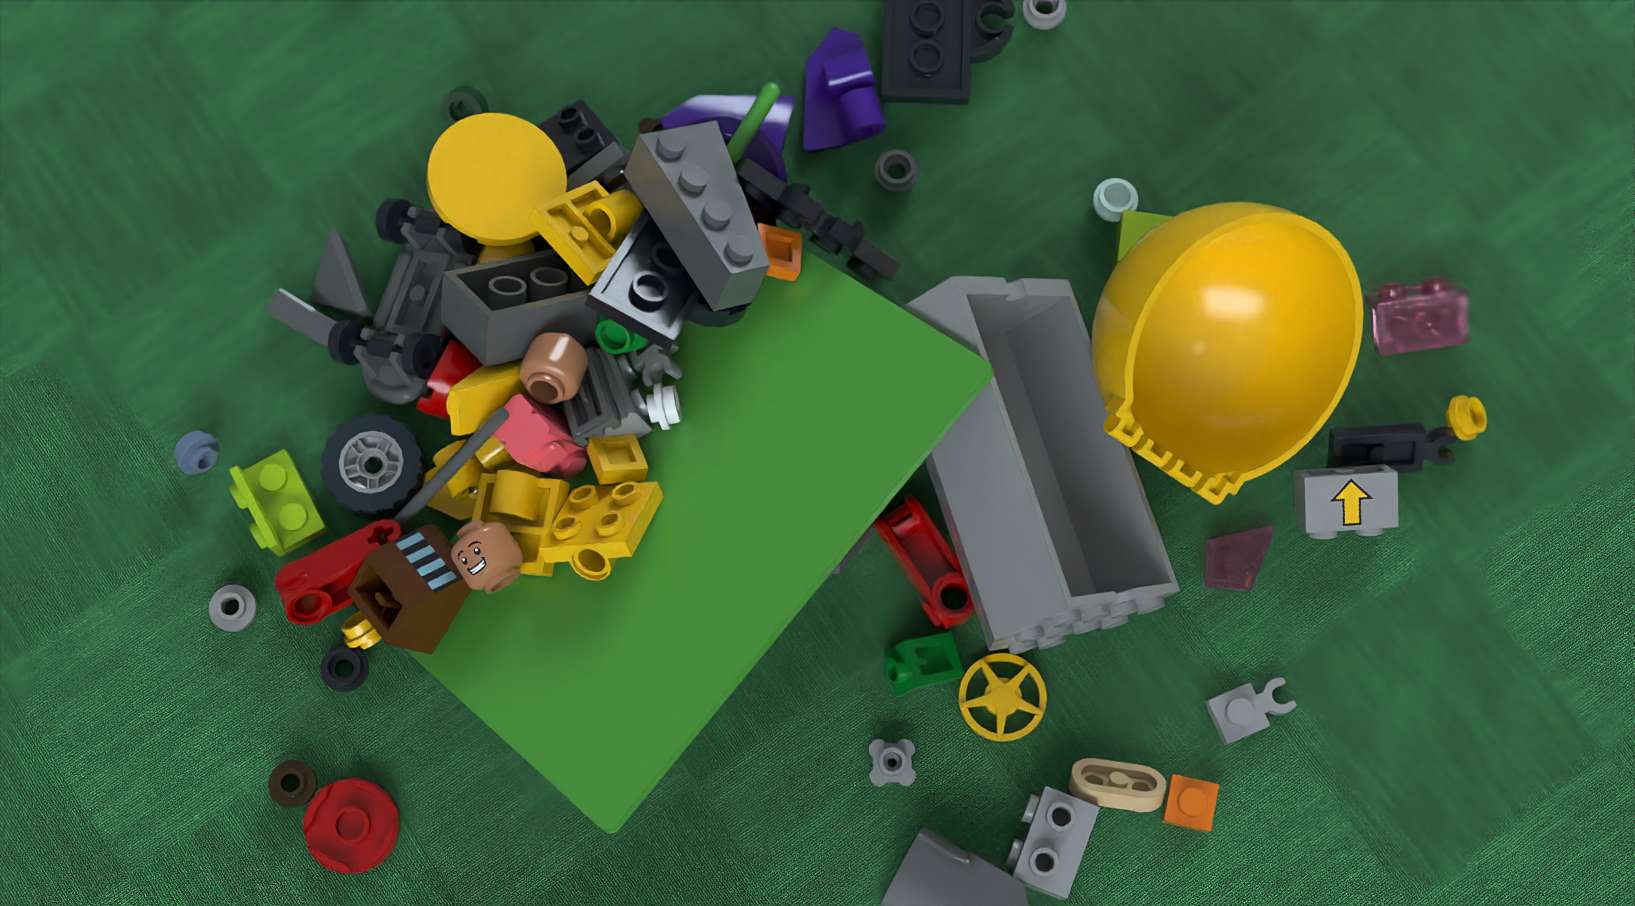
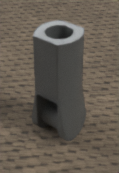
M280 288L271 298L265 312L328 349L329 334L337 322Z

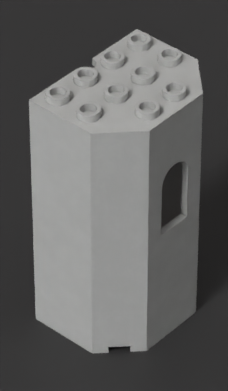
M952 276L900 307L987 360L994 369L992 379L925 458L989 651L1009 648L1010 654L1014 655L1037 646L1039 650L1047 649L1064 643L1066 641L1065 635L1071 633L1075 635L1082 634L1100 626L1102 630H1107L1127 623L1129 621L1127 615L1137 611L1138 615L1164 607L1165 602L1163 598L1179 592L1180 588L1130 449L1103 430V424L1109 415L1097 389L1092 367L1091 341L1069 280L1021 278L1014 282L1006 283L1004 277Z

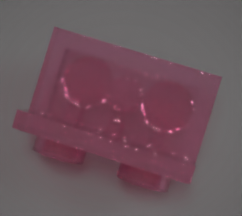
M1430 277L1422 280V285L1406 287L1405 284L1389 283L1380 285L1378 292L1364 294L1365 304L1372 308L1374 349L1380 356L1469 343L1467 291L1451 282L1450 278Z

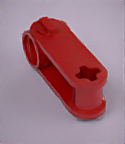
M910 494L904 498L905 503L883 517L878 515L873 521V525L923 600V603L920 605L934 627L936 628L940 625L944 630L949 627H958L965 624L975 611L959 560L921 504ZM949 590L959 591L964 595L966 604L957 610L949 609L942 603L941 595Z
M391 519L374 522L299 560L283 566L276 574L274 583L287 618L297 625H311L354 603L346 591L369 552L385 545L380 537L381 534H384L388 541L385 544L403 536L400 525Z

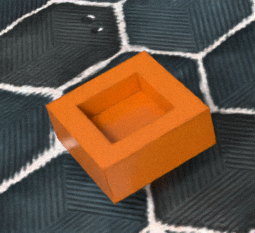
M758 223L756 227L770 262L766 275L794 282L801 272L802 233Z
M1176 774L1170 775L1161 822L1206 833L1210 832L1219 784Z

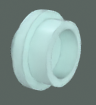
M1119 178L1103 181L1096 188L1093 196V206L1096 213L1109 222H1119L1123 210L1135 211L1138 205V195L1135 188L1129 182Z

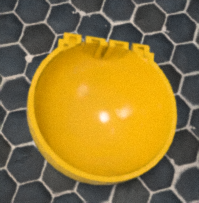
M1223 202L1195 208L1161 223L1146 233L1128 250L1114 268L1103 288L1095 312L1091 340L1092 367L1099 395L1109 415L1103 424V430L1125 446L1131 447L1134 452L1162 469L1186 487H1190L1192 491L1213 505L1220 504L1228 493L1235 496L1245 481L1271 471L1295 455L1321 429L1339 403L1351 378L1360 349L1363 331L1362 292L1355 267L1341 243L1327 229L1312 220L1279 207L1250 202Z

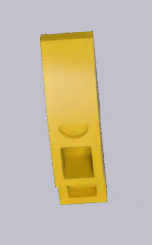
M524 358L509 361L500 366L485 367L483 365L448 390L449 395L446 408L451 419L452 435L461 436L476 432L499 407H504L514 395L522 394L531 400L537 401L527 392L519 377L520 367Z

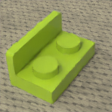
M286 449L245 470H242L238 465L229 469L235 481L229 485V489L242 510L247 507L249 508L255 520L254 523L249 525V528L261 549L269 547L270 550L281 557L329 531Z

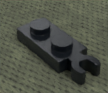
M1421 423L1330 429L1327 468L1385 464L1398 473L1422 472L1423 460H1432L1438 465L1454 463L1455 456L1450 448L1439 449V447L1444 443L1457 442L1458 437L1454 430L1448 426L1434 428L1426 434Z

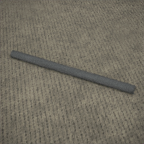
M499 407L392 520L396 521L401 529H403L505 423L510 416L509 412L505 408ZM381 534L380 537L383 543H387L385 535Z

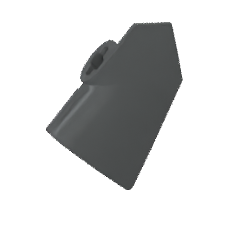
M923 826L894 876L880 906H1029L1024 882L1006 873L1003 867L971 849L966 851Z

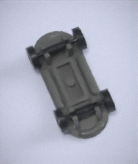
M388 198L382 202L377 211L376 230L383 241L396 244L404 243V246L397 257L373 319L372 329H368L361 321L341 319L330 331L328 351L331 358L339 364L354 366L361 363L365 384L378 400L390 405H404L415 400L428 387L427 383L443 355V349L450 330L441 322L443 272L474 266L484 244L477 243V239L469 237L458 231L451 224L445 223L434 207L424 210L413 207L406 199Z

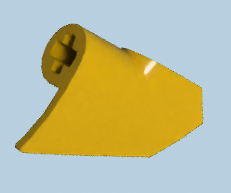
M492 435L426 505L458 520H466L473 517L481 473L497 474V470H512L527 473L538 478H545L543 472L516 462L504 448L505 444L500 443ZM467 440L454 442L436 453L433 457L436 467L425 473L423 487Z

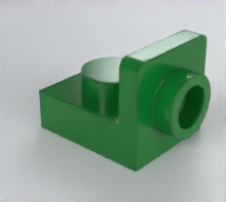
M952 632L905 640L884 652L885 675L889 683L892 684L896 697L907 695L916 689L954 682L965 676Z

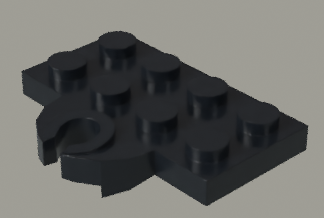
M884 0L881 102L969 105L971 64L987 62L1001 54L1010 42L1014 26L1008 24L999 29H989L982 24L981 19L988 14H996L1003 19L1013 18L1015 9L1012 1Z
M749 158L739 160L734 169L744 195L751 197L755 203H762L763 200L775 207L771 214L791 229H800L803 226L812 233L808 239L812 244L829 255L834 254L837 256L839 252L849 259L845 266L866 281L869 279L875 282L877 278L886 280L893 278L901 265L863 239L866 231L862 222L855 220L852 226H850L840 217H834L823 210V205L808 196L812 188L807 184L792 183L786 185Z
M645 207L592 288L585 306L669 352L687 321L704 327H725L741 320L752 302L713 311Z

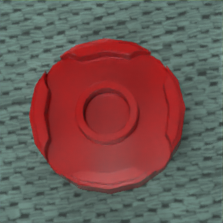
M356 777L331 783L322 788L308 805L303 820V831L307 847L312 857L326 869L347 875L368 872L382 864L395 849L401 831L399 810L392 796L374 782Z

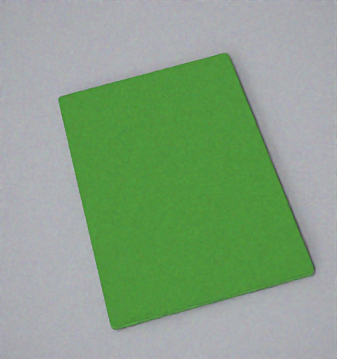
M804 248L801 251V272L796 280L793 282L765 275L753 302L748 306L744 317L737 323L725 327H704L687 321L676 340L680 349L673 353L670 359L681 366L682 377L677 380L665 372L661 378V383L664 387L675 385L680 401L682 422L671 424V429L662 430L659 422H651L653 431L637 439L649 467L645 481L637 483L658 481L664 497L632 557L618 558L610 574L605 579L599 581L581 577L574 571L569 561L555 562L552 577L520 574L514 582L491 594H487L485 590L472 589L432 655L405 649L575 806L608 834L616 833L994 375V369L987 360ZM638 372L639 378L634 380L636 387H640L646 396L654 394L653 390L644 384L642 374ZM590 458L587 459L586 466L579 474L563 480L570 484L568 497L573 489L585 485L599 487L621 484H599ZM544 473L545 478L557 479ZM470 518V519L464 524V526L467 525L468 523L472 522V518ZM457 534L450 541L453 546L460 540Z

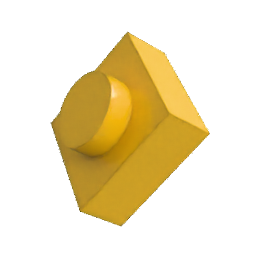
M635 434L602 436L598 439L590 437L587 453L599 484L645 481L649 467Z

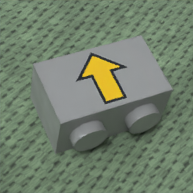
M1376 464L1293 470L1294 522L1302 531L1309 533L1310 538H1336L1338 531L1355 530V534L1361 536H1376L1384 533L1383 528L1399 527L1398 472L1389 466Z

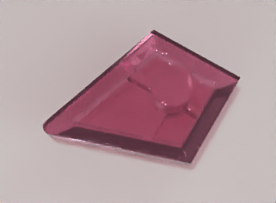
M1269 525L1207 540L1205 544L1204 588L1251 591L1274 534L1275 526Z

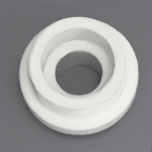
M662 383L654 384V394L646 396L650 420L652 423L659 422L662 430L671 429V424L682 422L680 401L675 385L664 387Z

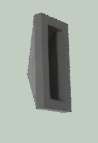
M337 228L328 231L310 302L353 320L361 321L365 325L372 324L374 316L347 244Z

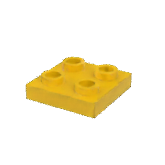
M594 180L533 207L527 220L583 282L589 286L598 281L643 212V208L637 196L631 191L623 189L609 194L597 180Z
M497 470V474L481 473L472 521L482 519L484 524L491 522L503 523L523 554V562L518 568L520 574L552 577L555 562L545 563L539 546L566 502L570 484L561 479L538 478L527 473L512 470Z
M628 481L619 485L599 487L585 485L573 489L539 546L545 563L569 561L574 571L581 577L594 581L605 579L612 571L618 558L632 557L664 497L658 481L643 483Z

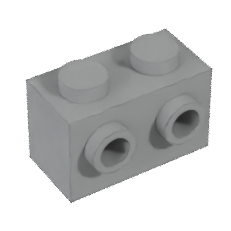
M1045 786L1040 791L1039 796L1031 793L1021 821L1029 823L1022 841L1014 838L1005 861V866L1012 868L1010 875L1024 882L1026 887L1061 901L1067 899L1100 807L1048 786Z

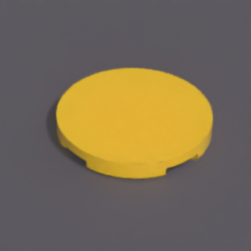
M482 113L456 122L438 138L430 154L426 183L431 203L445 223H449L461 233L477 239V243L491 246H510L529 241L540 234L527 218L533 207L566 193L567 176L565 164L559 150L552 140L538 127L516 116L502 113Z

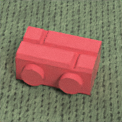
M522 394L514 395L503 407L509 412L510 416L493 435L500 443L505 444L504 448L516 462L561 480L572 478L584 469L589 458L587 453L588 444L580 447L573 440L565 414L535 400H531Z

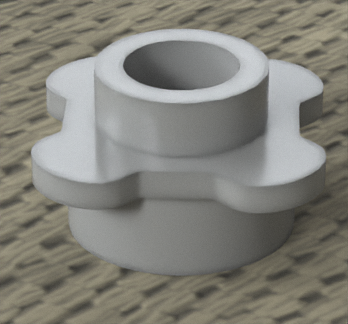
M877 739L870 744L868 752L873 757V769L869 773V779L872 784L882 787L886 783L899 782L902 786H909L914 782L916 773L912 769L911 756L915 753V746L910 740L901 739L898 743H885L883 740ZM890 758L896 760L897 765L895 767L888 765L887 762Z

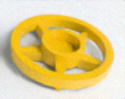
M997 653L979 659L967 670L959 687L958 701L965 722L974 732L992 741L1009 742L1026 736L1038 725L1045 712L1047 693L1041 675L1032 664L1016 655ZM993 662H1010L1023 669L1010 680L1008 678H998L988 664ZM981 668L988 681L984 695L966 701L968 683L974 673ZM1027 673L1033 678L1038 689V708L1022 699L1019 685ZM985 706L991 714L996 716L997 733L981 727L973 719L968 708ZM1017 709L1035 715L1032 721L1023 729L1003 734L1006 716L1013 714Z

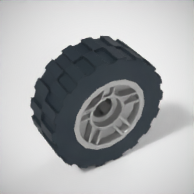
M366 413V416L352 417L346 424H340L335 429L336 432L332 437H328L325 443V451L321 453L320 461L323 463V469L320 471L322 479L327 484L325 487L342 507H345L356 516L359 514L363 515L366 519L375 520V517L391 518L393 514L400 512L423 488L425 473L428 472V463L424 457L426 453L413 431L411 432L402 421H395L392 416ZM376 458L378 462L383 464L382 469L375 474L368 473L372 465L370 460Z

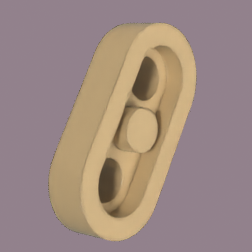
M1086 758L1077 761L1073 765L1069 780V790L1074 797L1097 806L1135 812H1151L1162 805L1166 790V780L1158 771L1148 766Z

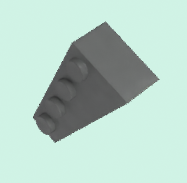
M717 121L639 135L624 175L711 309L717 311L753 302L770 267V262Z

